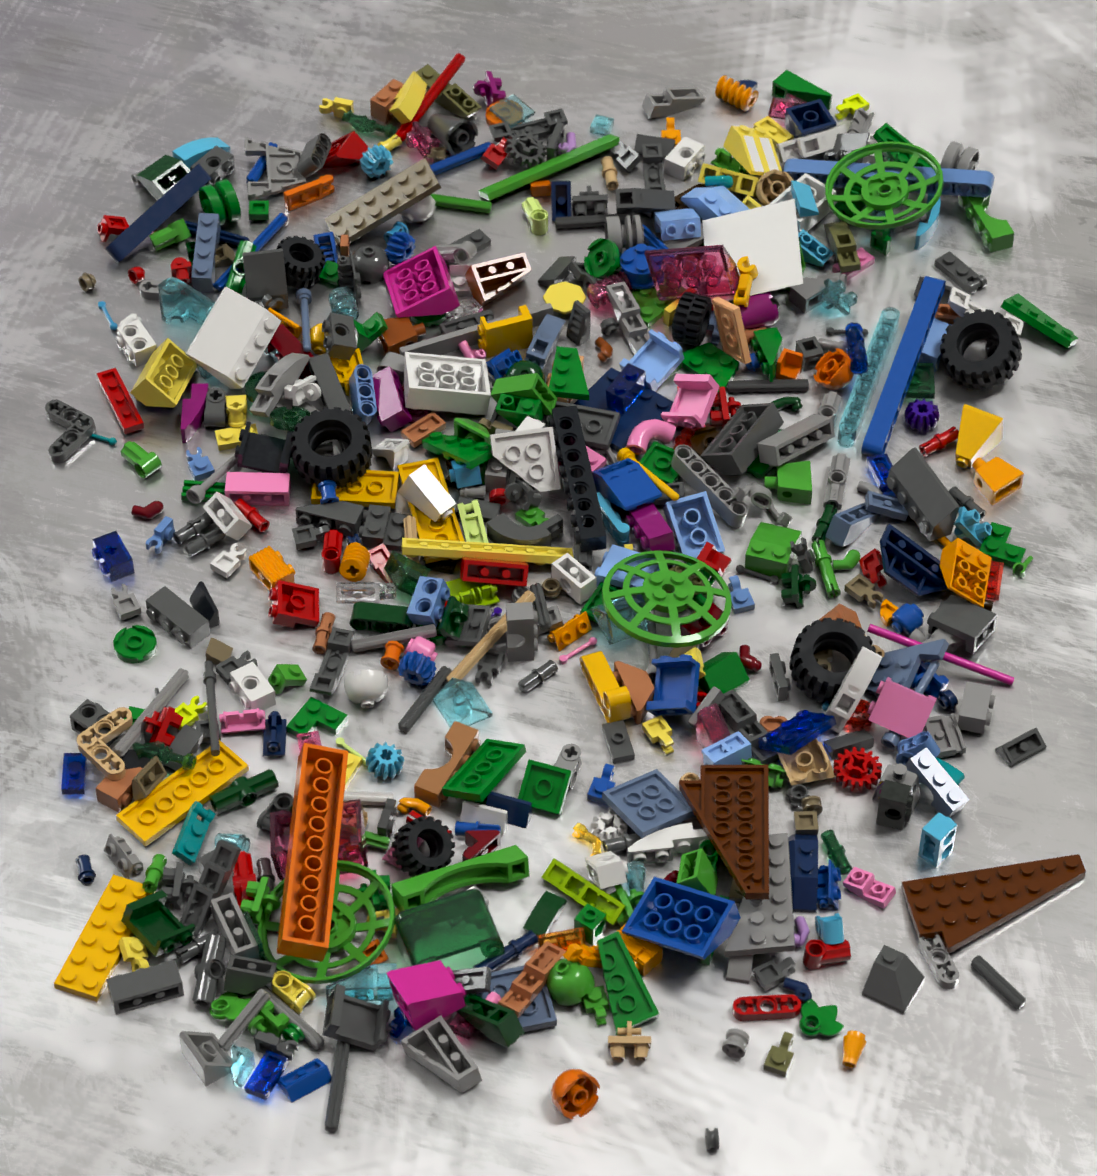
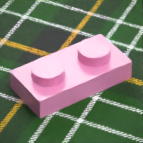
M862 247L857 249L861 270L842 273L847 275V281L875 263V257ZM838 262L832 267L834 273L841 272Z

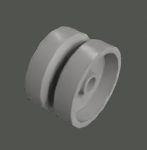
M953 141L947 147L940 166L941 168L977 170L980 151L972 147L964 150L963 144Z

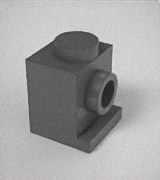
M813 336L796 341L795 351L803 354V371L815 369L816 364L824 355V351L816 337Z

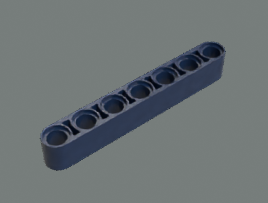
M197 164L115 238L105 250L119 263L199 191L200 187H203L212 179L211 176L200 164Z

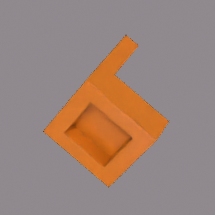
M784 348L777 361L776 379H798L802 371L803 354Z

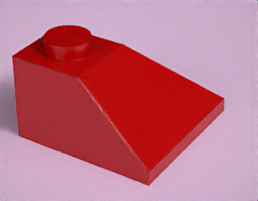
M352 131L331 142L332 146L321 169L349 166L355 162L360 163L359 159L363 157L362 153H365L369 147L355 131Z

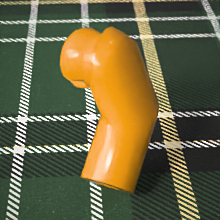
M403 797L397 805V810L405 814L408 813L409 808H413L425 816H428L432 810V806L418 798Z

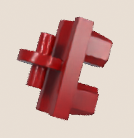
M182 257L175 258L170 264L171 281L177 285L178 293L190 292L189 283H192L191 262Z
M719 387L712 407H719V410L710 411L709 414L710 424L721 425L722 429L730 420L729 413L733 417L741 407V403L735 401L734 397H729V402H727L725 387Z
M170 706L168 708L163 707L161 714L154 711L151 718L144 717L143 721L148 724L146 732L152 734L148 744L170 747L175 736L166 733L169 725L179 728L183 720L182 716L174 712L175 708Z

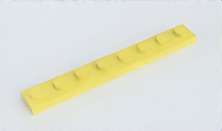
M402 538L401 543L402 555L408 557L428 556L432 559L448 557L452 560H459L462 557L545 565L546 563L552 564L566 553L573 557L572 548L416 538Z

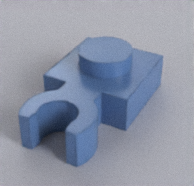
M197 447V454L195 455L190 454L189 450L186 451L187 460L189 461L188 468L195 481L209 478L215 472L208 456L202 457V450L200 447Z

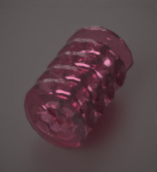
M617 272L616 275H610L609 278H603L602 281L599 280L588 286V299L595 309L599 308V303L605 306L606 300L611 303L606 290L607 285L625 281L631 291L630 281L624 272Z

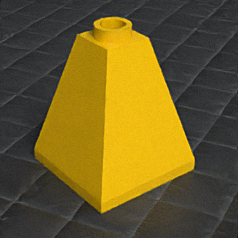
M964 404L956 448V464L962 468H972V464L977 458L985 457L1003 440V418Z

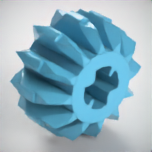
M374 144L371 149L368 148L367 152L362 153L363 157L359 159L361 169L371 178L374 176L379 178L381 174L385 175L387 170H391L390 165L393 164L391 152L382 145L377 146Z
M386 741L383 746L376 743L374 748L369 749L368 756L366 757L368 773L375 772V778L382 776L383 780L387 779V776L394 779L396 774H400L404 764L401 749L395 750V744L388 746Z

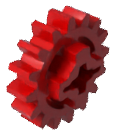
M853 747L852 752L844 749V755L840 753L837 755V760H834L833 772L836 776V782H842V788L850 786V791L853 792L855 788H858L859 792H862L863 787L871 790V784H878V779H881L882 763H879L878 756L872 757L873 751L865 753V748L862 747L860 751H857L856 747Z

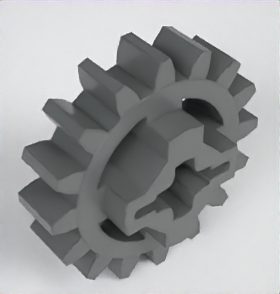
M524 130L520 134L515 131L513 135H509L505 143V153H509L507 158H513L514 164L518 162L520 167L524 164L528 169L531 165L534 167L541 164L546 156V146L542 145L544 140H538L539 135L532 136L531 131L528 134Z

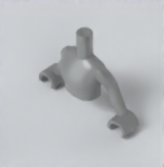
M754 482L752 485L748 484L743 489L736 487L730 496L742 502L748 495L754 505L761 509H768L777 519L776 522L783 524L786 528L793 519L786 512L781 514L777 512L771 497L772 492L766 487L759 485L758 482Z

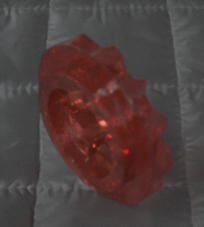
M861 699L845 725H851L853 729L856 727L864 729L865 726H871L872 722L869 721L871 714L867 713L871 703ZM854 713H856V714L862 713V717H860V716L854 717Z

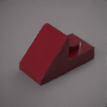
M498 830L466 831L465 843L468 848L462 854V861L494 852L501 846V832Z

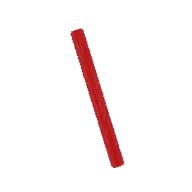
M460 53L455 55L425 94L413 119L402 124L395 134L400 137L401 141L406 139L465 62L464 55Z

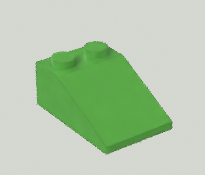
M760 522L745 554V568L770 577L775 575L781 579V574L789 572L795 555L791 551L790 542L793 541L797 545L802 531Z

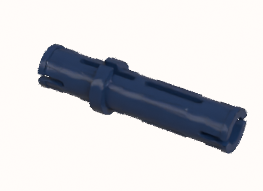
M530 930L520 938L509 941L507 946L474 965L473 968L489 967L494 971L511 959L522 956L524 951L539 943L538 938Z

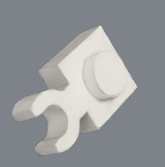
M237 543L231 546L229 553L223 550L210 563V569L228 578L241 566L240 560L246 558L247 549L244 548L242 551L237 552L239 550Z

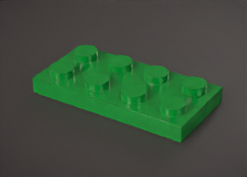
M486 739L442 787L443 796L482 802L526 753L525 744Z

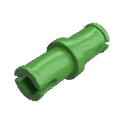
M162 854L154 855L151 865L146 869V878L142 888L146 887L144 891L147 893H154L157 890L159 881L163 879V870L167 863V858L164 859L165 856Z

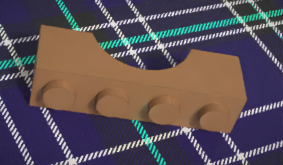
M454 721L445 735V750L450 754L451 759L442 767L423 770L414 784L415 798L437 808L440 807L443 801H447L449 797L443 796L442 787L472 756L473 752L480 747L481 740H479L478 729Z

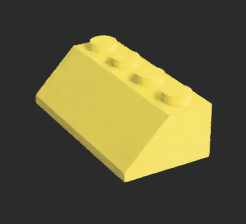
M167 338L153 351L130 393L145 406L174 408L179 402L198 364Z

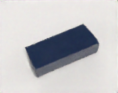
M492 791L487 796L486 806L507 811L508 824L527 828L532 817L531 802Z

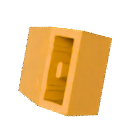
M960 538L955 539L942 549L939 565L947 588L971 603L984 608L992 558Z

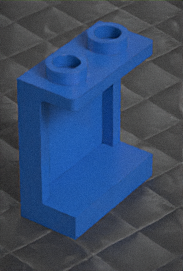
M687 654L679 655L676 658L660 656L659 659H652L651 664L656 667L653 701H647L646 710L655 716L693 714L697 703L700 663Z

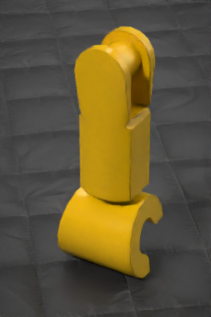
M744 256L737 262L740 276L733 304L748 307L752 282L758 276L756 265H750L748 256Z

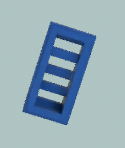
M333 232L313 235L315 244L319 246L331 244L320 247L323 250L332 249V251L324 252L325 256L333 255V257L326 258L325 262L329 260L337 263L339 258Z

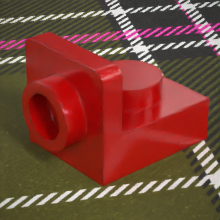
M103 215L101 222L97 225V233L102 242H107L110 234L120 235L129 225L125 217Z

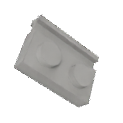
M954 713L946 717L945 715L928 718L924 730L931 734L940 748V754L937 758L956 755L958 752L966 753V745Z

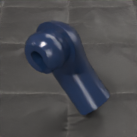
M785 978L783 989L793 991L802 1004L812 999V993L806 983Z

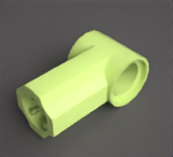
M533 197L526 198L522 203V209L531 225V232L535 235L546 234L548 232V212L542 209L538 199Z

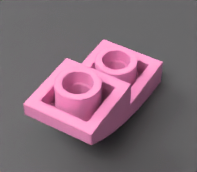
M854 867L843 881V886L883 909L886 908L896 894L895 887L875 880L873 873Z

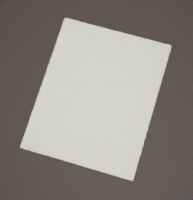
M795 199L702 220L708 297L711 298V302L716 297L726 301L734 299L740 276L737 262L744 256H748L750 265H756L758 276L752 282L750 296L803 284Z

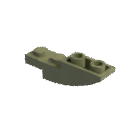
M429 64L416 72L427 84L426 93L440 76ZM448 83L434 101L447 111L464 118L471 117L482 108L456 83L453 85Z
M841 221L824 224L832 252H835L841 273L861 270L857 245L847 223Z

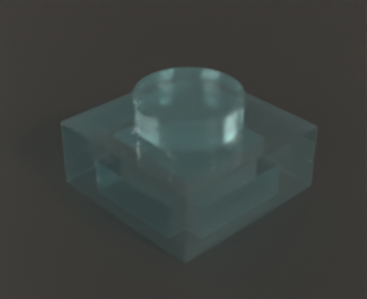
M596 114L590 126V133L603 136L610 134L614 126V118Z

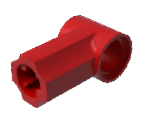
M330 530L324 536V545L321 552L322 568L327 574L339 572L343 534L338 532V530Z
M817 939L808 941L803 955L804 966L808 969L816 970L822 967L823 964L850 960L849 941L844 939V942L839 944H825Z

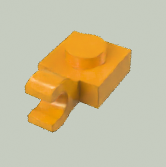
M666 117V130H661V138L675 139L676 146L681 141L680 130H675L674 117Z

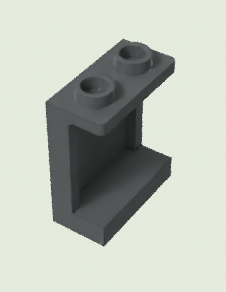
M951 595L946 601L941 602L939 608L934 613L932 612L927 620L929 625L928 633L932 635L939 628L966 640V651L974 654L995 631L997 614Z
M336 984L328 994L322 1035L376 1051L381 1044L386 1042L388 1030L385 1029L391 1015V1011L388 1010L389 1001L384 1000L380 1005L360 1000L345 995L346 986Z

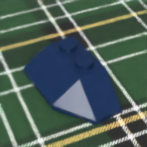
M889 523L880 539L884 573L916 597L947 590L948 588L939 566L940 560Z
M793 834L789 836L793 912L816 913L817 835Z

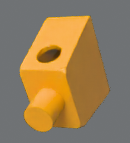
M979 457L972 464V467L976 470L974 485L992 506L1022 487L1024 473L999 457H995L987 463Z

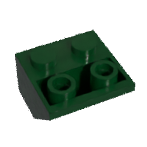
M164 155L138 173L136 177L156 200H159L190 170L182 160Z

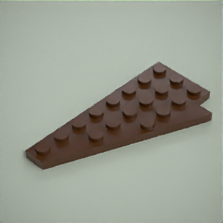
M701 765L700 780H679L681 793L746 900H769L768 765Z

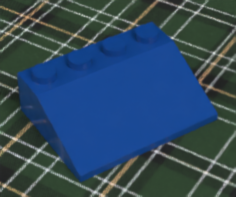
M653 877L624 926L622 933L704 960L731 936L741 917L735 901Z

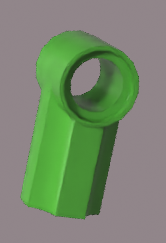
M184 218L149 235L156 251L192 236Z
M128 441L124 444L121 456L134 466L140 477L145 479L162 467L161 460L154 452H146L135 442Z

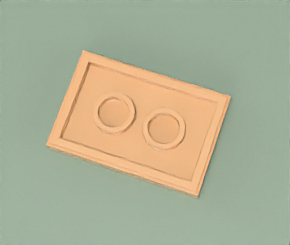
M720 297L713 298L712 304L723 351L744 364L750 363L751 357L740 307Z

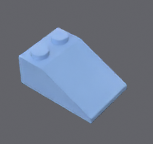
M706 491L665 503L663 511L667 523L673 531V536L677 539L676 545L680 553L697 558L706 542L713 544L718 552H725Z

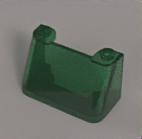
M469 889L404 910L396 915L394 919L398 948L408 967L437 961L480 947L481 953L488 958L505 954L503 942L482 893L477 889Z

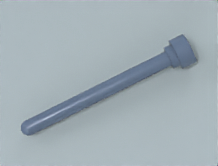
M301 288L296 292V302L300 305L303 350L310 352L311 336L308 305L312 301V294L310 290Z
M932 660L916 687V692L924 693L940 665L938 660ZM889 730L883 735L881 743L888 749L896 750L901 736Z

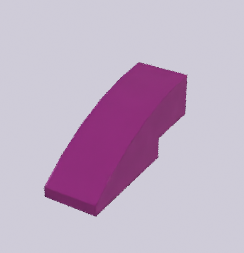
M208 383L192 384L191 399L182 400V443H187L194 436L204 420L206 396L209 391Z

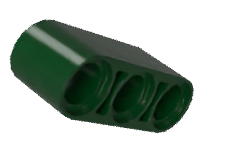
M357 602L353 605L349 623L353 629L358 631L384 634L410 629L413 626L411 619L407 615L409 607L369 602Z

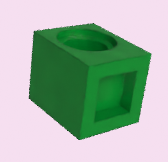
M587 903L574 918V935L593 946L606 931L607 914Z

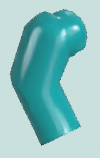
M729 175L705 176V185L724 186L729 189L733 186V178Z

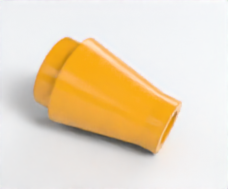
M848 1031L847 1035L843 1037L842 1064L845 1067L856 1068L857 1062L867 1043L865 1040L866 1036L861 1032Z

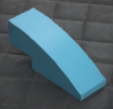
M209 137L184 144L173 150L172 154L174 158L182 160L190 170L194 163L215 146L227 152L231 149L230 146L218 137Z

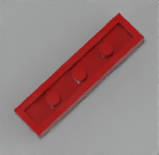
M116 367L96 373L97 380L124 434L143 429L144 422Z

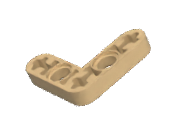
M125 707L115 709L77 737L78 750L108 779L113 781L120 780L125 776V763L106 743L132 725V712ZM104 727L111 729L107 734H102L99 730ZM98 753L107 754L104 759L95 758Z

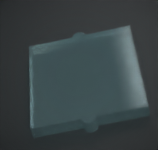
M515 94L504 100L501 99L499 103L490 107V111L503 122L507 121L510 128L525 122L526 119L535 115V111Z

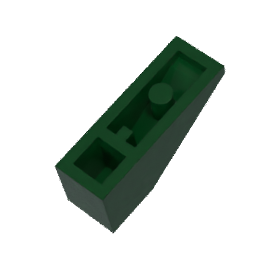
M473 994L464 998L466 1006L456 1011V1013L493 1042L506 1047L514 1044L525 1033L515 1011Z

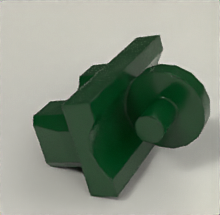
M798 564L791 566V572L781 574L784 588L791 587L781 590L784 604L795 602L797 608L804 607V594L808 595L810 591L816 588V580L810 577L809 574L804 576L800 574Z
M454 596L449 597L446 607L443 609L444 613L441 623L438 625L437 633L445 638L451 637L454 640H458L464 622L468 621L469 605L459 602Z

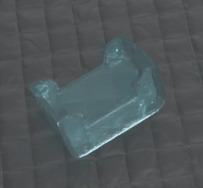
M167 278L158 285L161 318L163 321L170 324L172 319H180V322L184 323L191 318L200 325H203L215 304L214 301L178 278Z

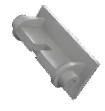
M863 108L855 110L854 121L851 122L847 133H868L874 113L868 115Z
M112 833L109 834L104 851L118 871L126 879H130L131 873H141L143 871V863L135 854H131L132 850L125 842V839L119 836L114 837Z

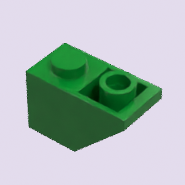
M501 393L495 410L513 425L519 427L527 416L542 421L543 409L540 399Z

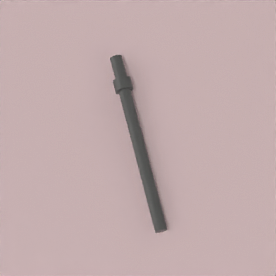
M208 660L204 663L203 683L206 685L211 755L218 756L220 754L215 696L216 673L213 671V662Z

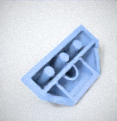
M724 186L694 188L681 197V201L689 208H693L702 220L749 210L745 204Z

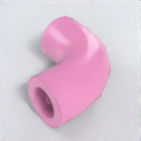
M658 419L642 421L634 427L626 447L636 455H644L651 440H658L664 444H669L675 434L676 426Z

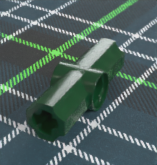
M268 769L251 778L239 777L235 779L229 788L209 796L215 813L220 814L238 805L243 807L250 806L257 800L258 796L279 787L273 770Z

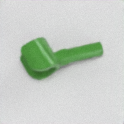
M1029 556L1023 563H1015L1013 565V574L1016 571H1021L1020 578H1024L1026 568L1033 560V557Z

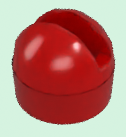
M139 266L129 269V279L134 284L141 282L145 278L144 269Z

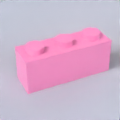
M227 472L225 496L230 498L233 503L241 498L248 505L289 506L291 493L290 473Z

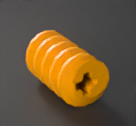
M726 75L719 79L715 90L717 98L728 102L730 105H735L736 108H741L745 112L754 106L759 95L758 91H753L750 87L746 89V85L742 84L740 86V82H734V79H728Z
M357 542L346 546L339 568V573L342 577L351 582L361 581L367 573L370 561L369 550Z

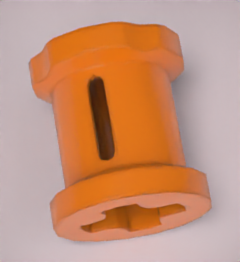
M388 641L385 644V655L382 656L380 663L386 669L396 670L399 667V658L404 652V646L397 641Z

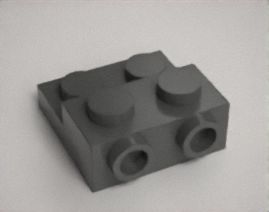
M370 504L369 509L363 512V522H365V525H360L359 538H362V546L375 548L384 543L388 550L402 552V538H405L403 519L410 514L391 512V507Z

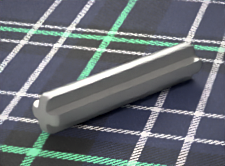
M264 989L258 990L218 1040L221 1047L226 1050L231 1048L271 998L267 991Z

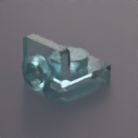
M232 1045L230 1050L234 1063L230 1073L232 1074L233 1085L242 1088L255 1067L254 1053L246 1047Z

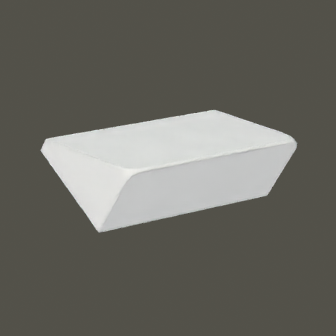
M464 801L460 822L476 823V821H480V824L499 825L501 827V837H503L508 825V815L506 810Z

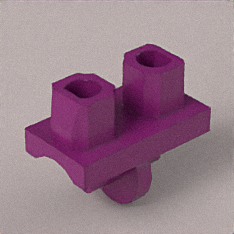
M486 71L485 80H478L473 86V91L476 95L484 97L488 108L497 101H502L503 103L506 93L500 90L502 87L501 78H495L491 71Z

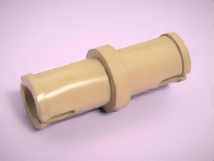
M606 156L601 160L603 167L602 176L606 181L608 190L614 191L619 187L617 181L618 172L614 167L612 157Z

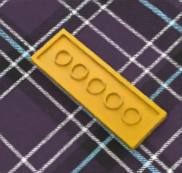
M438 458L397 465L402 485L411 473L425 464L449 494ZM406 499L410 514L416 518L418 539L464 541L454 508L452 509L453 514L445 520L441 518L434 522ZM424 556L426 564L450 559L448 557L432 559Z
M219 740L220 754L218 756L211 755V748L208 747L160 782L146 798L134 801L116 815V820L147 847L186 818L191 805L195 801L202 805L210 800L209 796L224 790L235 779L247 773L249 765Z
M113 874L54 982L55 989L98 1002L107 985L106 979L111 978L122 957L118 941L122 937H133L134 935L121 921L126 905L153 893L145 892L146 887L143 889L142 883Z

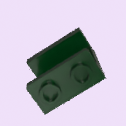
M163 890L127 904L121 920L155 957L165 953L168 954L178 947L191 943L196 929L193 923L184 926L165 907L168 895Z

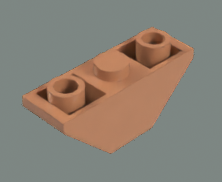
M616 661L614 662V677L619 687H627L631 697V717L634 718L637 725L641 724L648 712L646 710L647 701H653L654 686L647 671Z

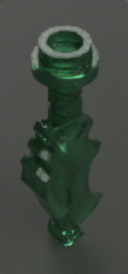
M351 110L344 113L342 121L349 122L352 127L362 133L378 131L384 133L386 138H390L397 130V127H394L393 124L384 126L376 123L375 120L368 119L366 115H355Z
M155 741L144 744L134 742L132 745L138 759L141 757L152 759L154 756H157L160 761L166 764L169 761L182 764L185 770H193L196 765L197 758L193 754L187 753V755L183 756L173 753L172 748H169L168 745L165 746L164 742Z

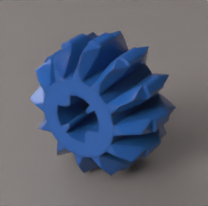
M394 232L393 236L389 237V242L386 243L387 248L385 252L389 262L398 265L410 259L414 254L413 252L416 248L414 245L415 239L408 233Z
M417 651L413 653L407 652L399 662V675L411 684L427 686L436 674V663L431 661L430 657L424 656L423 653L419 654Z

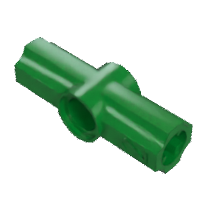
M247 240L239 242L225 286L240 295L245 285L242 253L255 252L257 246ZM236 268L242 269L243 273L237 272Z

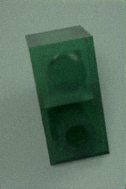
M392 550L384 567L395 587L410 596L414 594L419 577H428L431 569Z

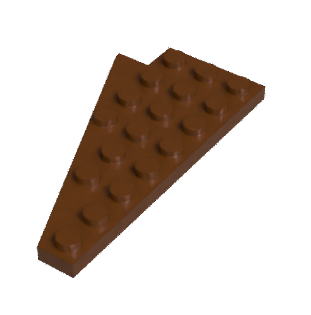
M1076 854L903 881L901 889L918 938L925 937L924 939L935 938V935H939L943 939L947 952L951 953L1083 879L1086 870L1080 855Z

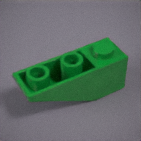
M788 70L784 71L773 81L772 96L786 104L800 105L821 99L827 110L831 109L832 94Z
M777 327L753 331V339L751 340V349L753 352H756V357L762 366V372L764 375H767L770 382L774 380L777 361L782 353V337Z

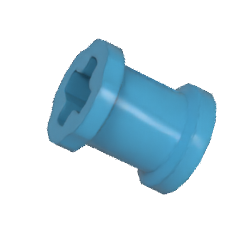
M395 222L393 228L384 234L385 242L388 243L389 237L393 236L394 232H400V229H402V233L409 234L408 227L402 222Z

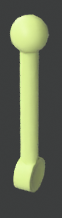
M339 737L336 739L338 747H344L350 753L362 757L363 765L367 766L365 757L348 746L343 738Z

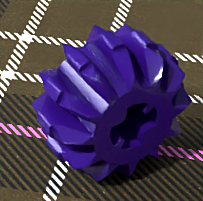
M925 398L922 401L915 399L914 402H909L904 412L906 425L910 426L911 430L918 429L919 433L921 430L928 432L930 428L935 429L940 417L938 406L933 405V401H925Z

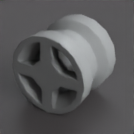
M729 1029L726 1033L727 1041L723 1043L722 1050L730 1057L741 1058L745 1055V1046L749 1043L750 1037L743 1030Z

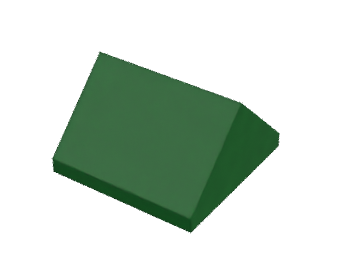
M721 652L703 663V671L706 675L699 679L698 686L706 694L714 686L724 694L732 689L736 691L749 683L750 679L737 652Z

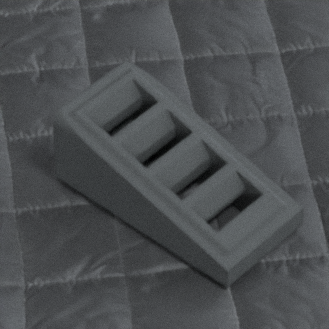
M578 300L573 304L566 336L577 346H580L590 340L591 311Z

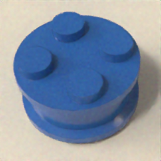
M637 244L625 250L620 257V266L622 268L620 272L621 280L625 281L627 286L634 289H649L657 286L664 278L663 254L658 249L645 244Z

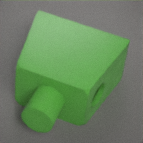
M810 461L785 463L777 466L776 476H764V487L776 489L779 501L811 504L812 479Z
M703 848L682 854L676 883L717 896L718 877Z

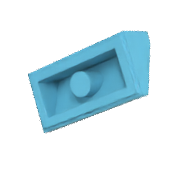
M792 180L791 193L793 199H795L799 217L819 215L810 185Z

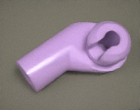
M567 133L566 142H563V145L561 143L558 145L561 155L576 149L575 133Z
M798 916L794 920L797 928V933H794L796 948L804 945L810 933L803 916Z

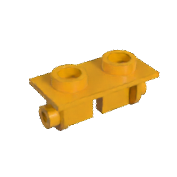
M587 612L574 615V618L566 622L564 626L549 632L547 638L550 643H556L558 651H561L592 630Z

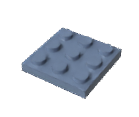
M658 769L602 792V799L641 839L695 816L683 794Z
M524 966L492 972L490 992L475 993V995L486 999L489 993L496 992L503 998L510 990L512 982L523 971ZM547 985L543 987L529 1007L518 1018L524 1032L557 1025V1018Z

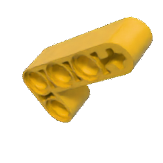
M598 651L581 656L579 661L582 672L607 723L631 718L630 693L626 686L619 687L603 652Z

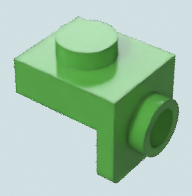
M277 664L268 678V682L276 694H281L285 686H304L307 681L298 664Z

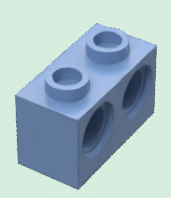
M419 577L407 610V615L413 624H435L437 627L439 620L443 617L445 603L450 597V589L444 579Z

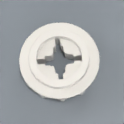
M609 810L608 813L600 812L597 817L594 816L591 823V832L600 841L609 840L627 832V824L618 814H614ZM613 822V827L610 826L605 829V824Z

